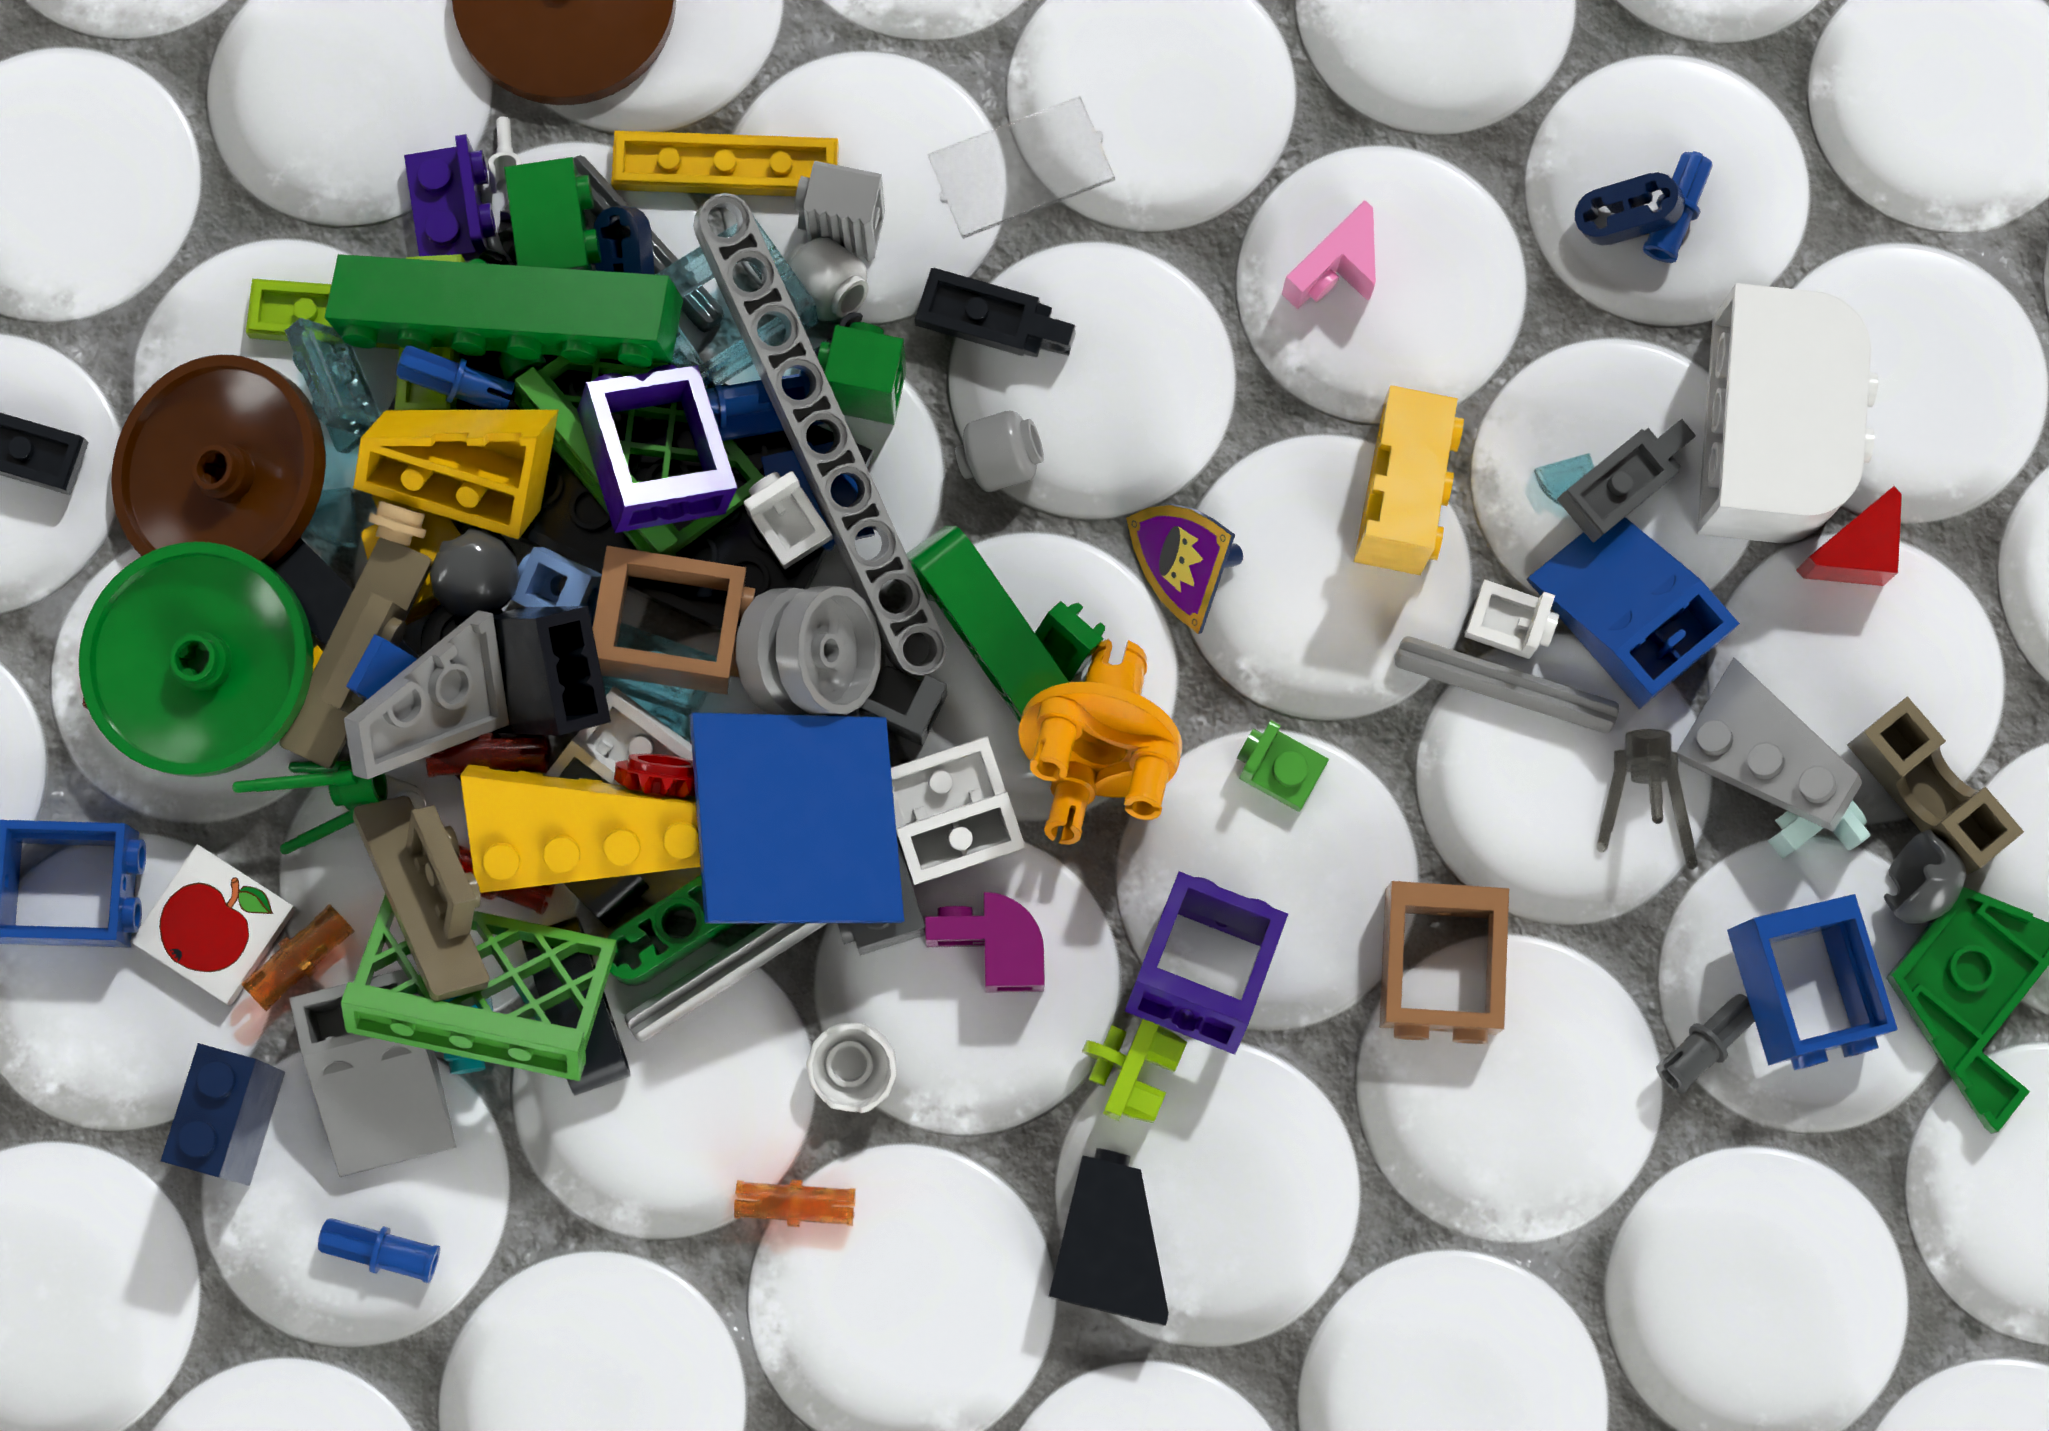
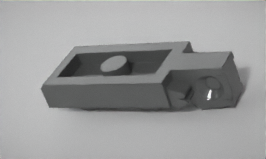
M1683 419L1678 421L1659 438L1649 428L1645 431L1641 429L1557 498V501L1594 543L1679 473L1678 469L1681 468V465L1675 460L1673 455L1694 439L1696 435Z

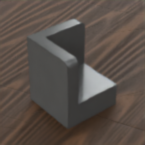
M886 666L882 669L873 692L862 707L859 708L860 717H886L887 730L923 746L947 697V684L928 675H925L923 681H920L897 669Z

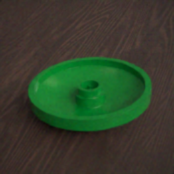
M184 542L168 545L153 550L127 565L108 583L95 601L85 623L80 642L79 678L81 690L90 715L99 730L120 752L137 763L160 772L185 777H206L227 773L255 761L268 752L287 733L298 717L307 697L313 672L314 655L311 629L305 611L292 588L276 571L261 560L241 550L212 542Z

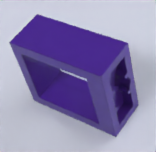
M662 365L650 370L648 373L624 377L618 373H609L586 383L577 412L615 533L726 514L736 492L737 485L698 365L678 368L675 365ZM681 402L703 472L633 483L611 413Z
M1179 871L1129 997L1125 1012L1235 1055L1249 1025L1288 913L1275 909L1262 900L1247 898L1221 888L1206 878L1193 877ZM1177 915L1260 946L1240 1000L1158 968Z

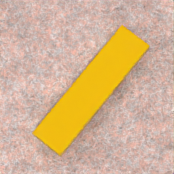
M614 130L611 184L615 190L729 193L734 195L796 197L800 177L810 178L814 161L838 165L839 142L838 138Z

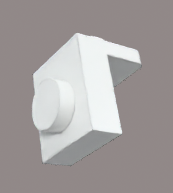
M793 471L782 477L778 472L771 473L756 482L749 489L751 497L743 502L746 511L784 570L833 539L831 532L801 488L800 482Z
M1484 579L1464 637L1530 659L1539 644L1548 647L1552 640L1559 619V614L1550 611L1555 595L1543 592L1538 598Z

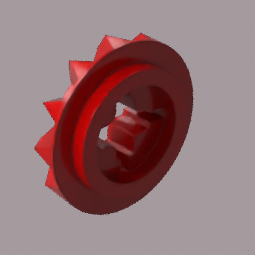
M631 754L628 756V760L615 763L614 780L629 790H639L645 794H660L664 797L667 795L685 797L686 795L695 796L692 760L660 754Z

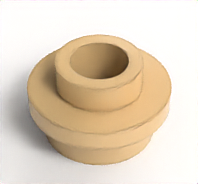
M384 501L379 502L376 514L370 513L368 522L379 525L376 532L377 537L410 546L412 536L425 538L427 531L421 528L425 514Z

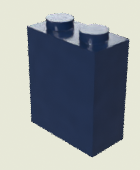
M198 1043L161 1162L250 1186L285 1071L255 1058Z

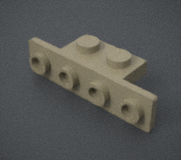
M383 538L378 539L312 673L304 705L290 729L279 741L282 748L327 769H332L335 766L347 741L344 718L365 702L349 690L346 685L374 634L386 639L397 647L399 646L406 629L405 621L432 566L433 561L431 558L405 545Z
M408 796L395 797L355 807L353 820L430 998L434 1001H442L486 989L490 977L470 934L474 910L481 903L480 890L475 876L471 872L465 873L459 861V844L451 826L444 827L435 805L415 809Z

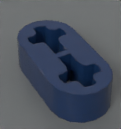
M1659 172L1648 173L1601 187L1585 194L1576 206L1575 222L1578 229L1592 243L1601 246L1612 245L1674 225L1681 218L1685 209V197L1676 182L1668 175ZM1661 190L1665 197L1669 198L1662 200V210L1653 212L1645 204L1652 202V192ZM1606 206L1611 213L1615 214L1608 216L1607 226L1600 229L1592 220L1598 218V209Z
M615 206L603 210L597 216L593 229L597 230L601 252V263L595 264L596 271L655 275L652 232L649 220L645 214L636 207ZM621 225L629 226L631 231L630 237L624 239L615 238L614 227Z

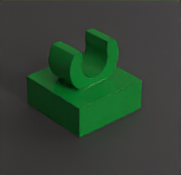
M1060 601L1046 614L1035 634L1064 676L1071 682L1084 669L1094 651L1104 638L1101 636L1105 631V626L1100 622L1092 629L1078 616L1083 609L1081 604L1074 603L1067 607Z

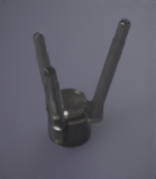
M1641 729L1626 733L1625 750L1614 751V772L1596 845L1598 852L1603 853L1608 849L1627 772H1631V781L1649 784L1651 816L1655 824H1660L1663 821L1662 782L1667 780L1686 866L1691 870L1697 868L1698 862L1694 848L1695 845L1678 773V755L1672 751V734L1658 729Z

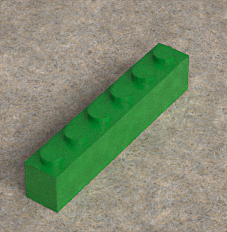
M338 254L324 318L342 337L345 343L364 349L375 348L377 343L397 344L403 349L411 345L427 352L431 350V347H448L468 356H482L486 351L507 352L511 356L524 360H537L543 354L563 356L569 361L580 364H591L596 361V358L618 360L631 367L646 368L650 367L652 362L672 363L683 298L669 275Z

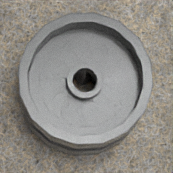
M818 586L808 589L778 588L770 589L756 596L744 611L736 636V663L741 684L751 701L767 714L844 715L862 707L874 690L881 666V640L876 618L865 599L851 588L840 586Z

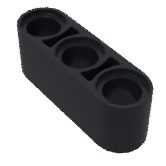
M578 916L549 925L550 927L585 934ZM522 940L527 961L542 955L535 943ZM576 952L560 961L572 980L594 970L596 967L593 956L581 952ZM550 966L532 975L539 997L563 986ZM589 988L581 992L585 999ZM603 992L585 1050L586 1062L580 1081L567 1079L574 1096L631 1076L628 1061L605 992ZM571 997L544 1011L551 1024L575 1029L581 1015V1011Z

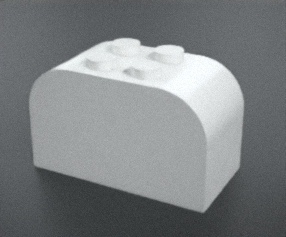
M1736 283L1713 316L1697 523L1698 535L1773 543L1799 541L1818 531L1855 492L1862 477L1864 463L1870 462L1874 449V429L1866 428L1867 408L1873 407L1877 396L1878 375L1877 373L1870 372L1871 342L1866 325L1859 314L1845 301L1833 295L1817 291Z

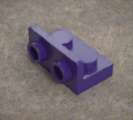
M467 134L455 136L456 147L404 155L419 256L461 254L466 261L478 259L484 250L489 249L487 238L496 237V225L491 203L482 204L479 185L488 184L485 157L482 150L473 151Z

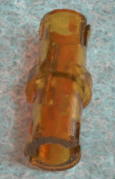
M328 904L314 920L289 940L286 936L278 943L280 949L240 984L265 1011H268L287 990L299 982L305 975L310 979L318 971L315 966L355 931Z
M791 1179L790 1185L737 1180L735 1194L738 1199L759 1201L735 1200L734 1218L787 1220V1225L791 1227H800L801 1221L846 1224L847 1226L854 1225L855 1212L852 1207H855L856 1188L842 1189L803 1186V1180ZM832 1205L852 1206V1207H835V1206H832Z

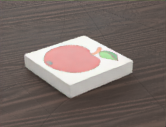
M196 844L130 942L231 1007L297 908Z

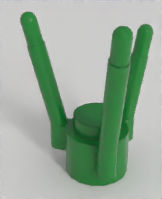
M293 761L288 766L291 772L309 774L237 781L232 785V790L236 793L328 786L334 805L337 807L345 806L349 810L283 843L280 846V852L284 855L355 823L353 820L355 807L387 800L388 796L385 773L370 779L354 776L351 761H337L332 769H327L312 761Z

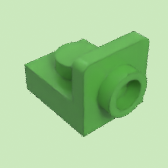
M1270 720L1264 733L1254 728L1252 729L1236 759L1246 764L1239 779L1300 812L1329 759L1279 731L1281 725Z

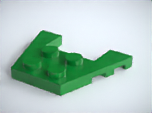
M1963 887L1953 907L1942 916L1931 920L1886 979L1984 1128L1992 1134L1999 1132L2030 1091L1986 1056L1982 1049L2049 966V922L2033 917V913Z

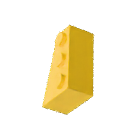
M1390 385L1383 403L1353 562L1421 575L1429 559L1437 561L1444 527L1438 526L1441 505H1448L1454 479V473L1447 471L1449 452L1458 451L1464 425L1463 418L1455 417L1458 398Z
M385 410L360 439L353 489L519 539L541 510L559 410Z

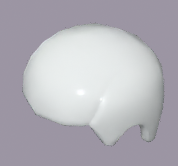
M844 1022L830 1026L828 1030L822 1032L813 1042L806 1062L811 1088L830 1108L842 1111L865 1113L872 1110L889 1096L897 1076L895 1051L888 1039L877 1029L863 1023Z

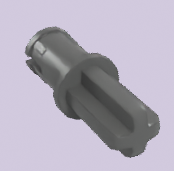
M1737 994L1704 1025L1695 1023L1690 1027L1689 1036L1684 1042L1656 1066L1657 1073L1665 1084L1672 1090L1676 1088L1678 1093L1684 1094L1697 1078L1715 1062L1721 1063L1727 1059V1048L1755 1022L1748 998L1743 994Z

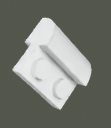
M614 686L606 695L611 722L580 730L545 776L579 780V778L600 780L602 783L620 785L614 780L616 762L628 760V756L631 754H660L693 761L692 744Z
M988 736L891 767L897 839L914 885L1026 848Z

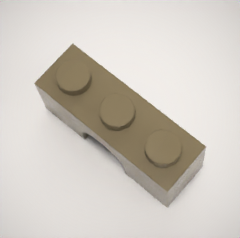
M1907 696L1855 737L1847 746L1921 832L1930 829L1960 855L1965 864L1967 876L1982 868L2023 834L2024 831L1986 787L1980 790L1973 789L1955 775L1945 762L1940 751V746L1946 740Z

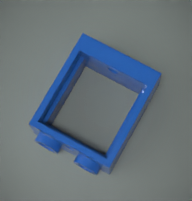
M0 820V944L131 948L130 940L132 933L138 932L142 920L141 900L135 897L136 875H142L146 865V845L144 840L139 839V832L126 823ZM22 843L114 846L108 928L16 925Z
M1855 894L1755 917L1727 930L1768 1066L1791 1060L1794 1071L1828 1062L1826 1051L1840 1047L1844 1058L1878 1049L1877 1037L1898 1030ZM1821 932L1851 1028L1800 1040L1771 943Z

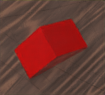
M1895 486L1889 489L1811 554L1796 571L1803 579L1884 586L1898 574L1902 502L1900 491Z

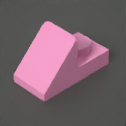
M1364 200L1286 276L1282 295L1297 309L1310 297L1316 302L1321 300L1339 280L1340 277L1335 272H1338L1365 299H1371L1376 282L1373 207Z

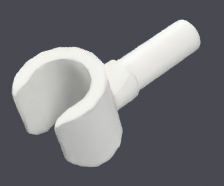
M504 116L496 120L497 149L496 154L492 155L488 161L489 184L494 194H497V183L506 179L504 167L522 164L521 158L513 153L510 119Z

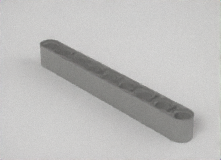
M721 193L714 195L700 206L695 214L693 223L695 236L858 594L865 599L876 618L883 649L892 665L901 672L921 676L933 673L945 660L947 647L944 636L752 212L745 201L734 194ZM722 207L734 214L737 221V230L734 236L723 238L711 231L707 221L711 209ZM737 262H751L760 270L762 279L757 291H743L734 283L732 273ZM763 315H775L785 325L786 334L781 345H767L758 336L757 325ZM789 368L800 369L809 378V392L802 400L792 399L783 391L782 376ZM814 421L824 422L833 431V445L825 454L813 451L807 444V429ZM840 474H846L853 478L858 488L856 500L848 507H842L837 504L830 492L831 483ZM864 527H871L876 530L882 541L879 554L871 560L862 558L855 548V538ZM896 580L905 590V602L899 610L889 613L880 604L879 592L887 581ZM919 632L928 641L929 653L923 662L912 665L904 657L903 645L907 637Z

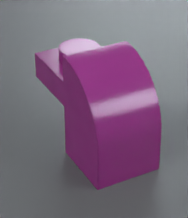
M984 892V916H973L972 907L945 906L937 908V916L925 917L927 947L985 946L986 993L1044 992L1045 970L1042 934L1031 913L1014 899L997 893Z

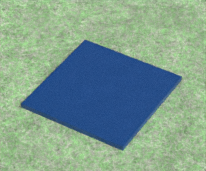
M692 712L689 715L705 923L904 922L886 717Z

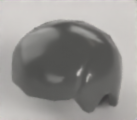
M469 526L465 534L453 540L443 541L429 570L434 597L448 613L461 619L469 618L478 610L493 614L500 611L515 595L520 576L515 553L504 537L499 533L476 526Z
M1930 829L1923 831L1910 840L1892 862L1889 876L1895 882L1898 892L1895 896L1886 893L1884 900L1894 915L1907 924H1922L1936 919L1948 912L1957 901L1966 879L1965 864L1960 855L1940 836Z

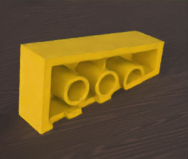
M470 764L467 765L460 775L473 873L480 893L701 867L695 796L686 795L685 797L667 795L664 797L660 794H645L643 791L629 790L622 785L602 783L600 780L583 778L575 780L543 776V773L494 770L489 769L490 767Z

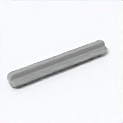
M1410 636L1402 639L1396 654L1395 665L1400 669L1602 733H1609L1613 729L1618 717L1619 704L1615 701Z
M766 923L628 1012L624 1017L627 1026L638 1041L644 1042L827 923Z

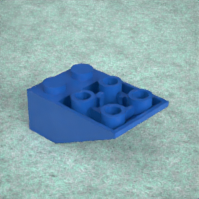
M1626 517L1594 543L1583 532L1526 579L1540 596L1543 592L1555 595L1551 609L1559 614V618L1639 710L1722 642L1740 624L1699 577Z

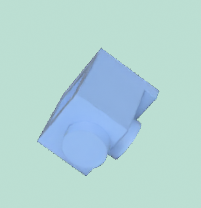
M533 547L531 553L527 554L518 566L519 582L516 593L511 600L525 607L588 606L593 627L602 574L547 548ZM566 576L568 578L560 593L559 582L562 577Z

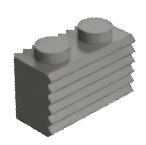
M814 161L810 178L801 176L797 187L795 210L799 211L798 229L807 230L808 241L819 237H829L853 253L857 258L864 256L869 262L875 258L885 213L882 174Z

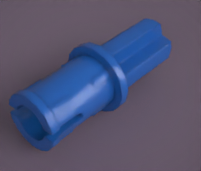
M1696 151L1684 152L1679 159L1672 179L1682 190L1685 197V209L1681 218L1674 225L1650 233L1648 240L1644 243L1643 252L1653 259L1666 263L1676 262L1679 249L1691 220H1696L1699 217L1701 211L1697 204L1713 167L1712 161L1703 156L1702 153ZM1664 194L1659 195L1656 202L1657 206L1660 208L1659 211L1662 210V200L1669 198L1665 197Z
M411 345L406 346L402 351L396 368V375L400 379L447 395V402L452 403L454 398L486 410H506L510 400L505 398L512 395L515 385L514 381H507L466 366V359L460 358L459 362H455ZM487 391L492 392V393H495V394H498V395L503 396V397H505V398H501V397H499V396L490 394V393H488Z
M333 1218L325 1221L318 1238V1250L322 1253L369 1265V1272L377 1274L379 1269H384L420 1279L425 1283L431 1282L440 1255V1246H431L391 1235L390 1228L383 1226L380 1231Z

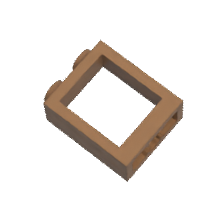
M607 546L592 628L602 676L727 695L730 676L740 678L736 663V636L739 621H741L744 611L755 597V588L745 587L746 567ZM629 576L728 591L716 662L617 647Z
M1402 881L1390 882L1385 889L1379 1028H1393L1394 1038L1404 1040H1429V1031L1453 1032V1042L1466 1044L1488 1043V1035H1496L1504 1030L1509 888ZM1405 913L1488 919L1485 1013L1401 1008Z

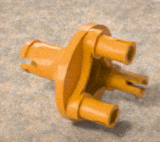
M1109 639L1104 640L1092 654L1085 682H1070L1049 687L1031 698L1023 710L1018 730L1019 742L1023 752L1030 761L1032 773L1040 779L1052 781L1050 790L1054 798L1044 832L1053 841L1056 838L1058 827L1063 826L1059 844L1071 845L1080 840L1087 805L1094 801L1095 796L1125 797V810L1131 816L1142 820L1158 818L1162 812L1161 806L1166 784L1177 772L1182 754L1180 732L1173 720L1160 707L1141 696L1144 675L1147 673V656L1139 645L1129 640L1125 647L1122 663L1118 665L1108 663L1112 642Z

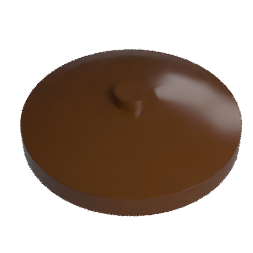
M452 0L457 28L467 51L477 66L492 81L512 94L530 101L550 105H577L597 101L619 92L636 81L649 69L664 48L672 29L676 10V0Z
M237 355L205 356L184 363L166 373L143 394L132 409L121 430L113 457V503L120 526L128 541L141 556L153 550L177 543L212 542L241 550L261 560L269 567L273 565L301 537L314 515L321 496L325 477L326 451L324 436L317 414L309 399L291 379L281 372L247 357Z

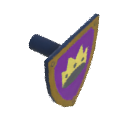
M1175 504L1148 507L1127 517L1126 520L1133 549L1145 578L1160 601L1179 620L1197 634H1201L1224 568L1238 566L1243 560L1241 547L1233 543L1235 534L1215 519L1197 509Z

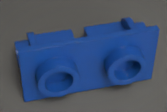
M799 371V374L782 376L783 391L792 399L802 400L809 392V378L803 371ZM761 380L727 386L719 384L714 385V388L706 389L722 441L784 431ZM814 421L810 426L821 425L824 422Z

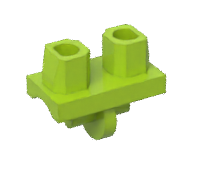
M1145 1019L1141 1021L1127 1056L1119 1052L1127 1032L1115 1026L1110 1027L1103 1045L1086 1040L1082 1052L1096 1060L1088 1080L1105 1086L1112 1068L1121 1070L1103 1115L1117 1121L1120 1120L1121 1115H1125L1135 1120L1154 1123L1166 1092L1136 1079L1144 1060L1175 1072L1187 1041L1172 1031Z

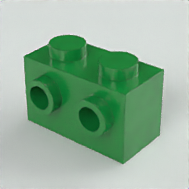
M573 157L504 167L517 266L592 270V264L601 263L597 230H587L584 210L594 209L589 175L579 176Z
M853 322L850 324V327L835 325L832 342L822 341L820 345L818 360L843 415L895 425L906 376L904 338L884 335L882 328L864 322Z

